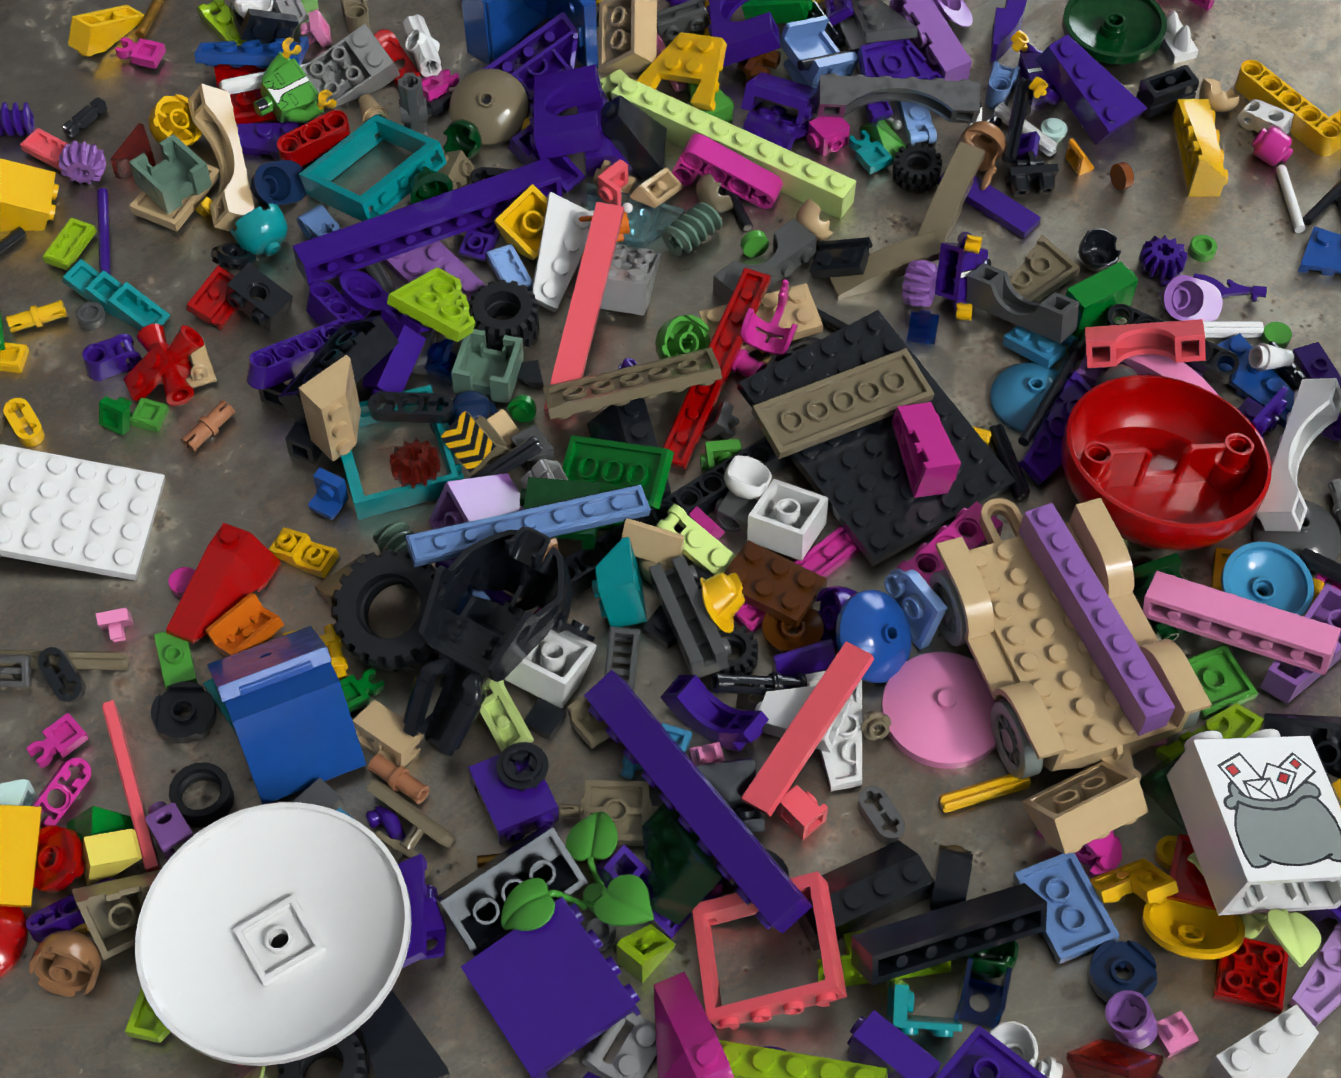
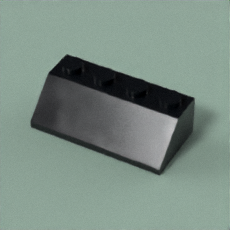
M643 398L630 400L628 404L622 406L609 405L587 423L590 438L658 447L645 399ZM668 478L662 499L671 494Z
M547 823L436 896V898L473 955L477 956L513 931V929L505 930L502 927V910L508 895L521 882L532 878H541L547 883L548 891L557 890L571 895L586 885L588 881L555 829ZM552 897L554 902L559 899L557 897Z
M899 840L821 875L828 882L837 940L842 939L843 934L857 932L930 898L935 883L919 854ZM811 907L797 921L813 950L816 951L820 949L814 908Z

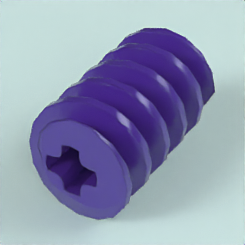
M6 102L2 103L0 110V136H4L5 133L8 136H14L17 132L19 136L24 137L27 132L30 135L35 130L34 116L28 102L24 103L22 110L19 109L17 102L13 103L12 110H9Z

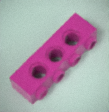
M976 501L968 509L965 507L960 510L949 526H942L930 543L927 544L925 542L920 545L914 557L908 562L906 560L902 561L896 569H901L904 572L915 570L929 585L931 575L934 572L946 569L936 549L937 543L963 537L969 550L988 545L979 523L983 506ZM992 516L991 520L1000 536L1004 523L997 517ZM921 570H927V571H929V572H931V573H925V572H922Z

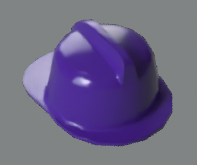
M358 270L344 271L340 275L341 295L364 317L369 316L373 310L382 311V308L390 307L387 304L389 294L370 275Z

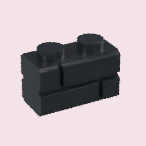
M1183 65L1175 70L1172 69L1140 80L1136 98L1148 108L1144 111V114L1147 117H1152L1174 109L1177 99H1195V91L1198 89L1199 80L1188 65Z

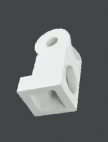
M1255 99L1251 100L1239 113L1238 122L1244 129L1249 131L1255 130L1259 133L1262 128L1267 129L1274 126L1289 135L1294 114Z

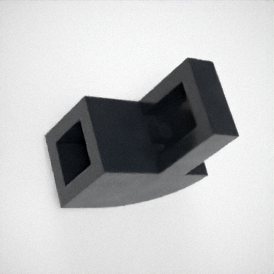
M939 845L934 876L935 883L931 893L929 910H937L966 901L973 861L972 851L965 850L958 845Z

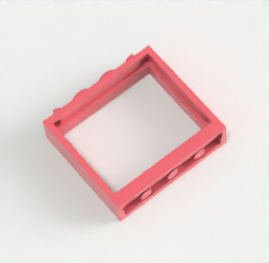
M818 871L790 878L807 900H812L825 975V980L722 1006L711 926L755 915L759 910L753 903L746 904L737 893L691 904L705 1011L710 1023L716 1028L724 1029L730 1027L732 1030H735L742 1023L750 1021L763 1023L771 1020L774 1015L782 1013L795 1015L802 1013L806 1007L814 1005L827 1007L830 1006L829 1002L847 998L828 882Z

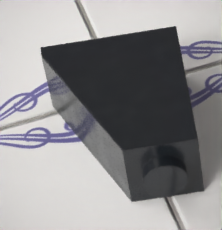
M621 95L605 103L601 109L602 130L643 180H646L662 170L667 128Z

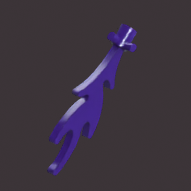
M1197 273L1193 275L1194 278L1215 285L1220 291L1222 298L1251 295L1252 302H1257V297L1266 298L1267 287L1265 286L1247 287L1228 279L1226 284L1229 288H1227L1210 276ZM1170 280L1162 281L1161 286L1165 287Z

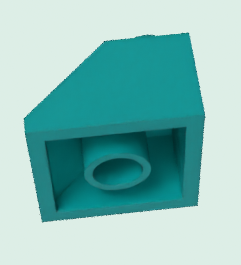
M625 537L596 566L597 580H592L594 596L596 599L601 598L599 600L602 618H608L610 627H623L647 622L642 576L630 538Z

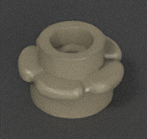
M878 710L869 711L862 717L861 731L864 732V736L868 740L883 739L890 732L891 720L888 715Z

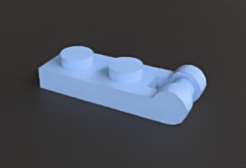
M897 101L908 143H911L912 146L915 145V142L936 143L937 132L933 126L929 109L914 103Z

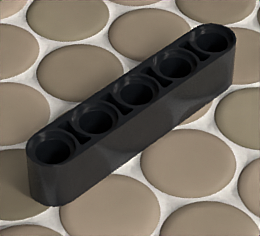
M1126 304L1112 306L1107 316V326L1164 322ZM1116 317H1124L1127 320V322L1124 324H1116L1113 321V319ZM1205 340L1206 361L1184 362L1193 370L1204 373V377L1220 384L1232 382L1236 378L1239 367V358L1235 353ZM1221 363L1229 364L1232 370L1222 371L1218 368V365Z

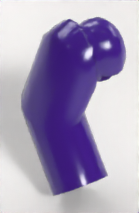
M376 806L374 810L366 813L365 816L370 827L375 828L381 824L391 839L403 841L406 837L402 825L394 812L382 806Z

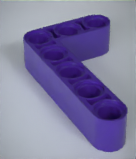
M324 281L313 282L309 287L306 312L320 326L251 353L247 371V383L252 388L263 390L295 378L344 322L364 319L365 317L331 284Z

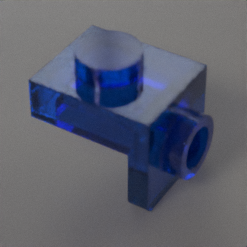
M445 339L431 345L427 352L428 359L424 368L451 387L453 386L451 372L457 355L451 352L454 341Z

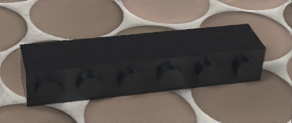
M1022 883L851 935V965L871 985H875L1046 931L1047 901L1028 885Z

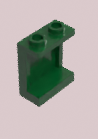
M528 477L527 488H521L520 506H523V510L600 494V483ZM597 527L552 538L582 540V549L595 550Z
M1177 553L1133 568V594L1142 610L1145 595L1157 571L1182 578L1179 573L1182 560ZM1147 618L1158 640L1170 639L1174 641L1180 635L1189 633L1188 631Z

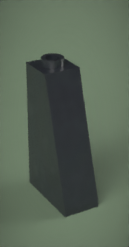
M391 990L381 1006L360 1026L376 1078H450L448 1067L393 990Z

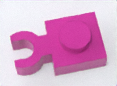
M121 38L123 48H115L118 58H130L132 64L154 69L157 68L166 52L164 43L141 38L138 43H133L129 38Z
M445 69L436 77L432 75L421 79L423 97H426V101H431L449 92V87H455L460 82L459 74L450 75V70Z
M66 713L42 731L45 737L43 741L31 743L26 750L31 757L35 756L38 752H44L42 756L36 759L39 767L44 768L51 763L54 754L58 752L64 758L86 742L89 737L73 717Z

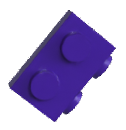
M773 104L772 106L748 112L742 129L791 151L795 139L808 135V121L801 126L796 125L797 116H792L786 113L787 110L784 107Z

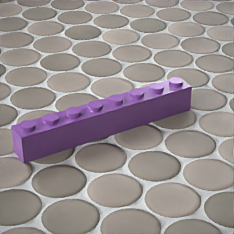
M1053 503L1024 512L1018 533L1136 734L1140 736L1167 726L1175 709L1173 702Z

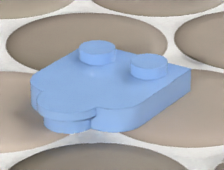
M894 569L885 577L884 586L889 596L903 609L910 625L912 642L921 650L929 646L948 607L917 571L908 570L904 572L901 569Z

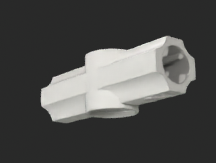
M418 14L407 16L403 21L404 32L407 37L405 49L413 53L422 75L425 77L437 76L442 70L441 60L438 55L440 44L431 37L422 16Z

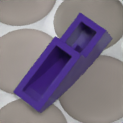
M1006 0L1005 8L996 7L992 30L990 63L998 61L1014 43L1011 41V37L1021 29L1027 0Z
M530 125L512 137L508 149L524 165L540 160L538 151L533 150L531 146L530 134L533 133ZM566 155L549 158V161L561 176L563 193L567 194L586 179V176Z

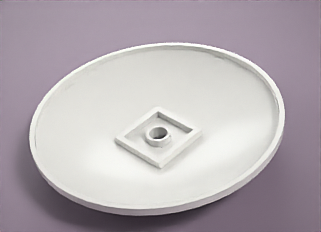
M299 802L263 804L240 810L213 822L186 841L170 857L150 886L141 908L135 936L136 968L141 987L151 1008L166 1028L184 1044L213 1059L247 1066H268L307 1058L330 1048L356 1031L381 1006L400 975L410 942L412 922L408 890L401 870L385 844L367 827L346 814L331 808ZM279 934L288 935V942L283 947L273 948L271 946L275 936Z

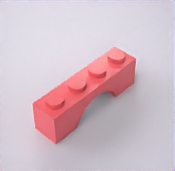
M1203 319L1085 327L1087 368L1117 366L1126 358L1142 354L1163 355L1171 358L1176 363L1206 361Z

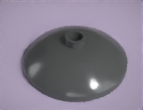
M1304 499L1308 509L1302 524L1305 527H1301L1300 532L1265 531L1260 519L1255 516L1251 527L1252 542L1279 544L1288 548L1299 557L1302 551L1308 548L1334 561L1337 560L1341 552V530L1339 525L1329 512L1316 503ZM1309 569L1311 575L1318 574L1317 572Z

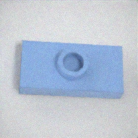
M512 244L486 252V258L499 282L500 280H506V282L510 283L513 280L517 281L519 286L522 284L527 286L528 291L532 290L533 281Z

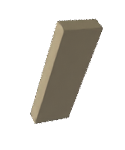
M371 780L366 787V790L439 844L450 848L456 838H454L455 836L384 783Z

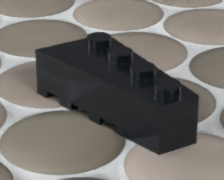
M380 315L344 322L279 395L278 399L298 424L307 423L299 387L345 355L351 359L356 384L399 341Z

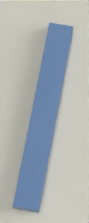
M637 485L406 535L405 542L413 566L418 567L457 558L467 547L506 530H519L521 527H530L548 537H554L622 522L626 518L635 519L649 516L651 509L642 486Z

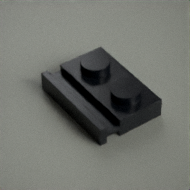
M869 237L819 242L820 248L815 253L809 272L813 279L862 275L870 255L869 248H872L873 244Z

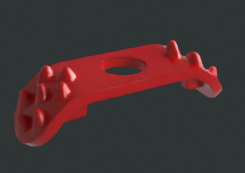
M381 29L374 33V36L393 62L397 60L405 61V66L398 70L400 76L393 80L397 87L398 79L402 78L405 73H414L416 76H422L393 32L388 29Z

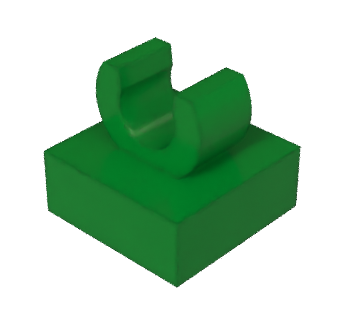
M105 396L99 401V425L123 436L130 430V417L132 413H130L129 406L132 404V401L124 397L114 400Z

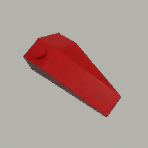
M223 523L208 544L166 628V634L194 644L207 634L206 629L248 594L255 591L259 593L264 589L280 567V560L251 532Z

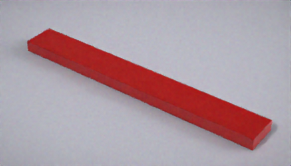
M744 267L708 348L712 347L721 369L722 379L716 380L713 384L707 386L699 384L690 386L662 447L674 452L671 467L686 471L744 342L741 336V329L748 309L752 308L754 313H757L771 282V275Z

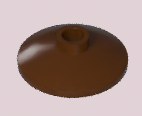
M811 607L797 628L766 613L762 622V632L770 646L785 653L820 642L824 632V624L819 613Z

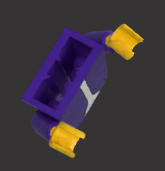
M1017 31L1011 37V41L1014 42L1012 49L1015 52L1020 51L1018 67H1020L1019 79L1023 77L1024 79L1029 78L1032 81L1028 86L1031 89L1028 100L1030 106L1035 107L1045 103L1056 105L1063 98L1036 62V59L1043 51L1037 50L1028 43V36L1024 32Z
M968 232L959 234L957 238L958 243H941L935 295L951 300L953 308L957 312L956 320L971 321L973 306L966 302L967 276L983 263L991 266V260L988 257V250L981 248L983 237L973 236Z

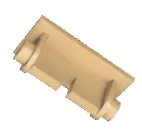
M204 343L203 347L188 356L192 368L186 381L192 388L217 381Z

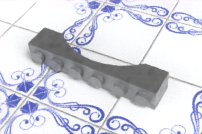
M835 73L820 75L817 87V116L844 118L852 111L868 104L881 101H902L926 107L942 116L948 122L975 123L980 113V82H972L968 79L946 81L942 78L924 80L916 77H907L905 79L892 78L890 76L866 77L861 74L839 76Z

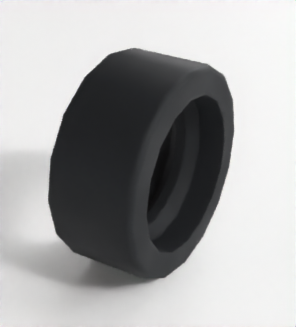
M203 762L186 766L174 776L169 786V799L171 803L176 804L188 825L195 828L207 827L228 815L233 806L234 792L227 774L219 766ZM210 780L219 785L221 790L220 796L211 806L193 810L184 805L182 800L183 794L192 784Z

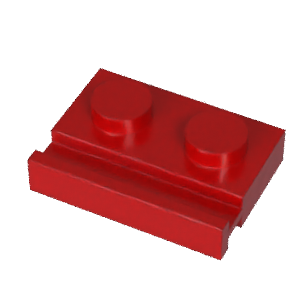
M217 265L187 303L186 310L208 324L216 325L217 329L221 331L237 311L225 298L227 284L235 275Z

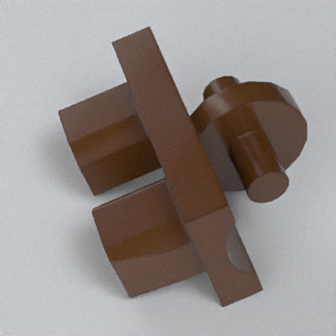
M773 50L737 62V68L741 71L743 70L746 75L743 87H746V83L761 72L771 75V69L764 66L777 69L781 61V52Z

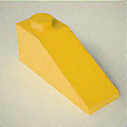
M122 5L72 16L68 45L76 49L80 55L87 57L105 52L138 26L145 14L129 5Z

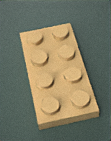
M807 283L789 288L787 304L779 322V327L791 328L793 323L798 325L792 340L823 332V324ZM780 290L765 294L756 313L760 319L767 323L771 322L774 317ZM727 304L699 311L700 318L710 329V332H708L710 341ZM756 328V330H758V331H760V332H762V333L768 335V337H767V339H766V343L769 342V339H770L771 336H772V337H775V338L783 339L782 337H777V336L768 334V333L763 332V331H761L760 329ZM745 341L740 349H745L748 352L758 350Z

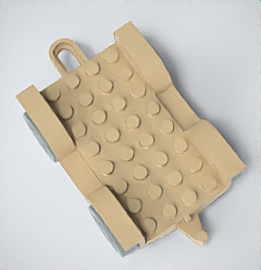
M995 498L989 500L982 507L979 523L988 545L969 550L963 537L937 543L936 549L946 569L934 572L931 575L929 586L948 607L938 626L944 638L953 646L967 644L994 701L1006 698L994 703L991 709L992 734L1004 766L1013 777L1020 780L1039 774L1043 766L1050 771L1092 767L1105 761L1137 776L1140 781L1141 773L1134 769L1131 755L1176 733H1180L1184 729L1195 726L1200 711L1208 709L1212 705L1179 646L1170 639H1157L1133 594L1134 572L1131 558L1124 540L1102 499L1098 498L1076 504L1070 522L1065 523L1175 706L1167 726L1138 736L1018 533L1023 519L1020 510L1013 502L1007 499ZM994 515L1004 516L1016 537L1002 541L991 517Z

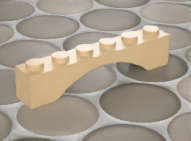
M201 83L188 99L192 121L210 143L220 168V189L216 199L210 205L214 228L226 231L233 229L236 231L235 223L255 208L238 135V127L234 117L233 105L229 92Z

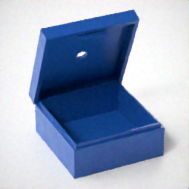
M461 0L467 53L488 65L513 48L545 18L550 21L561 12H564L578 30L577 60L583 67L596 64L598 68L595 0Z
M312 626L207 664L221 700L225 702L262 805L309 788L319 778L327 781L367 765L340 681L331 664L332 660L327 646Z

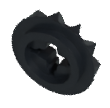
M221 244L214 247L211 252L212 261L219 264L221 268L226 267L229 270L236 269L241 271L248 263L252 266L256 264V255L242 249L238 244Z
M528 742L515 743L505 748L499 755L497 773L500 781H503L509 789L515 788L524 792L528 788L533 787L536 789L542 780H546L549 768L548 758L545 752L537 745ZM529 759L528 767L530 771L524 770L517 776L516 764L523 765Z

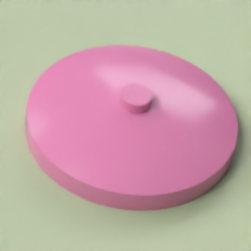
M932 652L906 661L901 669L888 680L883 693L881 712L888 715L891 720L890 732L888 733L889 738L906 756L926 766L956 769L979 762L996 748L991 728V709L994 703L1006 698L994 701L975 660L955 653Z

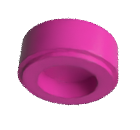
M181 567L173 571L169 576L168 583L171 592L176 597L182 598L195 572L194 569Z

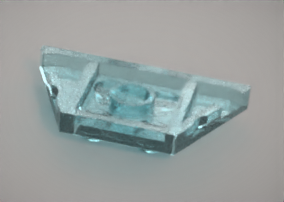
M586 183V198L588 211L595 209L596 202H606L598 195L597 185ZM621 192V206L624 203H630L633 206V210L627 213L630 233L624 234V241L619 243L637 248L647 247L662 236V231L665 227L670 226L673 221L678 220L681 215L685 214V209L664 203L653 208L629 197L631 194Z

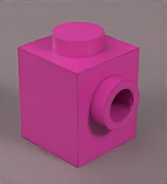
M818 117L809 122L807 142L822 157L831 152H836L848 144L850 125L842 117Z

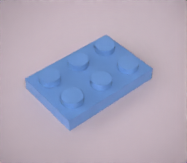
M1063 853L1014 873L1013 880L1016 885L1025 883L1047 901L1046 931H1043L1042 934L1058 964L1096 950L1109 940L1118 941L1120 935L1075 853Z

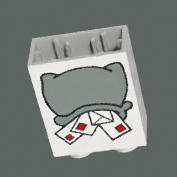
M1264 729L1254 732L1246 738L1224 739L1218 731H1205L1189 738L1184 744L1185 752L1166 776L1218 916L1268 913L1271 909H1286L1287 911L1337 909L1341 905V808L1311 737H1281L1279 731L1275 729Z

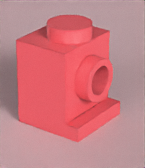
M796 785L794 787L790 786L778 804L776 814L803 841L826 822L828 806L825 803L818 806L816 798L809 791L804 792Z

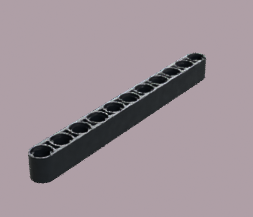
M763 437L663 498L659 510L651 509L649 516L632 520L656 526L660 519H665L668 516L667 511L673 504L683 508L690 518L692 517L689 514L696 506L706 515H709L714 511L719 498H725L729 491L725 485L724 473L737 455L749 456L762 461L761 463L767 466L772 475L790 465L793 461L789 456L778 459L766 437ZM625 522L597 538L595 550L581 548L564 559L570 579H572V598L592 587V580H597L596 566L621 541ZM678 523L674 526V530L677 533L684 529ZM589 563H594V564H596V565H594V566H589V565H587V564H589Z

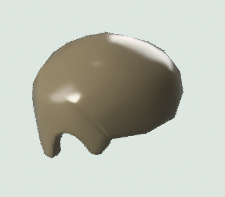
M707 173L701 176L696 186L698 202L709 204L718 214L733 209L730 196H723L718 193L721 183L715 182L713 176Z

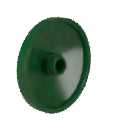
M1069 0L1064 10L1062 27L1065 36L1068 34L1096 61L1109 64H1130L1150 57L1159 49L1164 40L1167 21L1163 9L1155 0Z

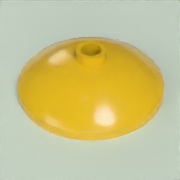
M1169 899L1159 903H1146L1143 909L1142 923L1148 935L1163 949L1180 957L1193 960L1223 958L1237 951L1244 940L1245 925L1239 914L1218 916L1217 911Z

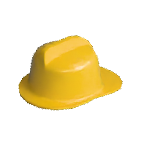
M722 572L707 580L701 577L702 598L708 614L722 631L730 634L734 630L733 616L745 602L742 593L743 586L737 573L726 575Z

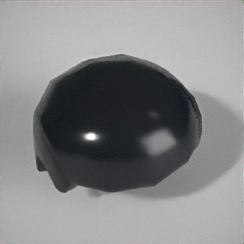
M1094 228L1087 231L1080 242L1078 250L1082 263L1094 272H1101L1116 264L1121 254V250H1117L1116 247L1117 237L1105 229Z

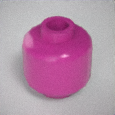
M1274 126L1267 129L1262 128L1251 144L1254 147L1253 155L1269 166H1275L1280 161L1285 163L1293 152V149L1290 148L1292 138Z

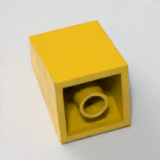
M0 158V232L14 231L18 227H21L24 231L45 230L47 221H53L56 205L51 204L52 200H56L59 184L54 183L56 172Z

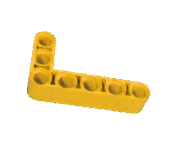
M1246 60L1241 64L1235 82V88L1249 101L1261 100L1293 113L1290 134L1317 155L1330 156L1341 149V110L1329 117L1262 63L1256 60Z

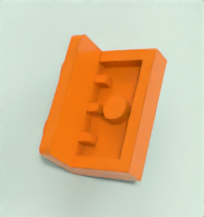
M250 593L206 629V633L217 651L228 657L269 640L284 626V623L278 615L264 608L255 594Z

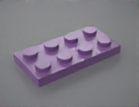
M440 241L382 261L405 284L438 267L460 279L462 284L461 292L466 295L467 301L471 300L473 292H478L480 286L486 287Z

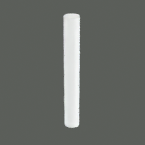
M1279 165L1276 167V173L1293 228L1296 233H1301L1306 228L1286 166Z

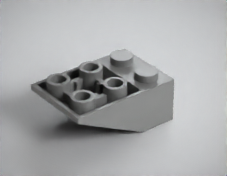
M366 24L302 67V70L318 93L322 90H329L333 93L327 98L326 102L334 99L337 101L336 107L360 98L364 94L378 91L400 76L394 62Z
M616 244L600 309L644 316L650 302L661 253L654 252L650 248L632 249L627 248L624 244Z

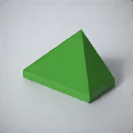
M885 120L867 123L859 128L860 132L865 130L869 133V141L871 143L878 140L893 157L892 163L894 162L896 152H899V148L903 146L906 149V145Z

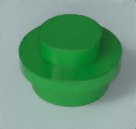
M518 395L508 404V413L517 421L529 422L536 415L535 401L527 395Z

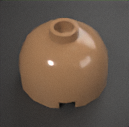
M72 930L57 931L45 937L38 945L29 962V972L31 976L35 972L39 977L38 984L53 994L74 997L75 991L85 990L84 994H87L94 988L99 977L101 954L97 945L83 933Z

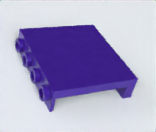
M563 897L555 901L554 914L544 926L531 931L513 930L461 966L463 972L532 1078H550L547 1074L549 1070L632 1012L636 1016L641 1014L636 1006V1003L640 1001L637 993L630 983L625 986L622 985L617 978L622 972L613 958L609 956L604 959L598 950L603 947L602 942L593 929L588 932L585 931L581 925V922L585 920L581 911L575 903L568 906Z

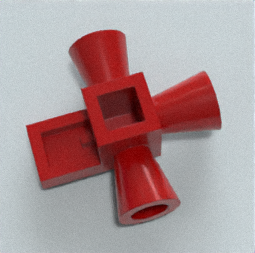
M150 324L143 327L137 334V340L148 353L123 378L132 399L139 401L141 397L146 398L158 384L164 385L168 404L178 406L187 403L194 396V389L185 380L190 375V369L192 368L188 356L204 346L202 337L193 328L182 325L171 345L167 344L165 330L162 325Z

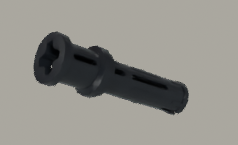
M779 672L769 673L768 676L714 673L711 679L713 693L765 695L767 691L807 687V678L803 673H796L794 676L781 675ZM734 683L753 684V685H752V686H748V685H734Z

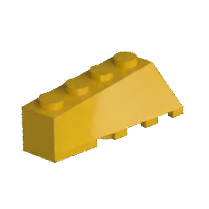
M1177 99L1172 120L1188 197H1218L1221 195L1223 186L1228 183V170L1223 167L1224 151L1219 148L1220 133L1218 129H1215L1214 125L1215 111L1211 110L1209 99Z

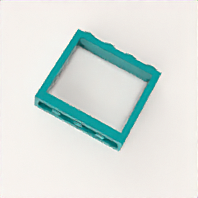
M376 114L299 173V176L308 196L360 221H365L385 214L410 194L409 185L411 179L422 171V167L426 166L430 170L437 172L447 164L439 141ZM383 140L414 153L361 196L330 182Z
M431 385L403 392L433 393ZM368 400L359 402L361 409L359 427L381 422L371 417ZM409 403L403 409L407 412H414L419 408V405ZM381 404L378 409H383L386 404ZM439 406L436 411H442L443 406ZM448 422L431 423L447 473L444 476L364 496L352 450L348 454L341 456L358 520L437 500L446 482L465 479L461 464L455 465L453 458L456 456L441 439V435L449 428Z

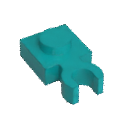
M865 130L861 131V140H856L853 135L849 137V146L852 150L856 151L855 158L869 175L892 165L893 157L878 140L871 143L869 141L870 135Z

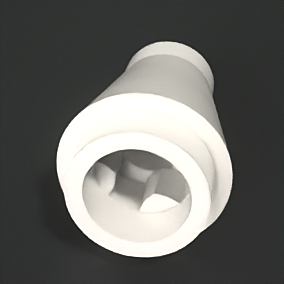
M1259 343L1250 349L1248 359L1252 368H1256L1258 371H1266L1283 366H1291L1294 361V354L1289 349Z

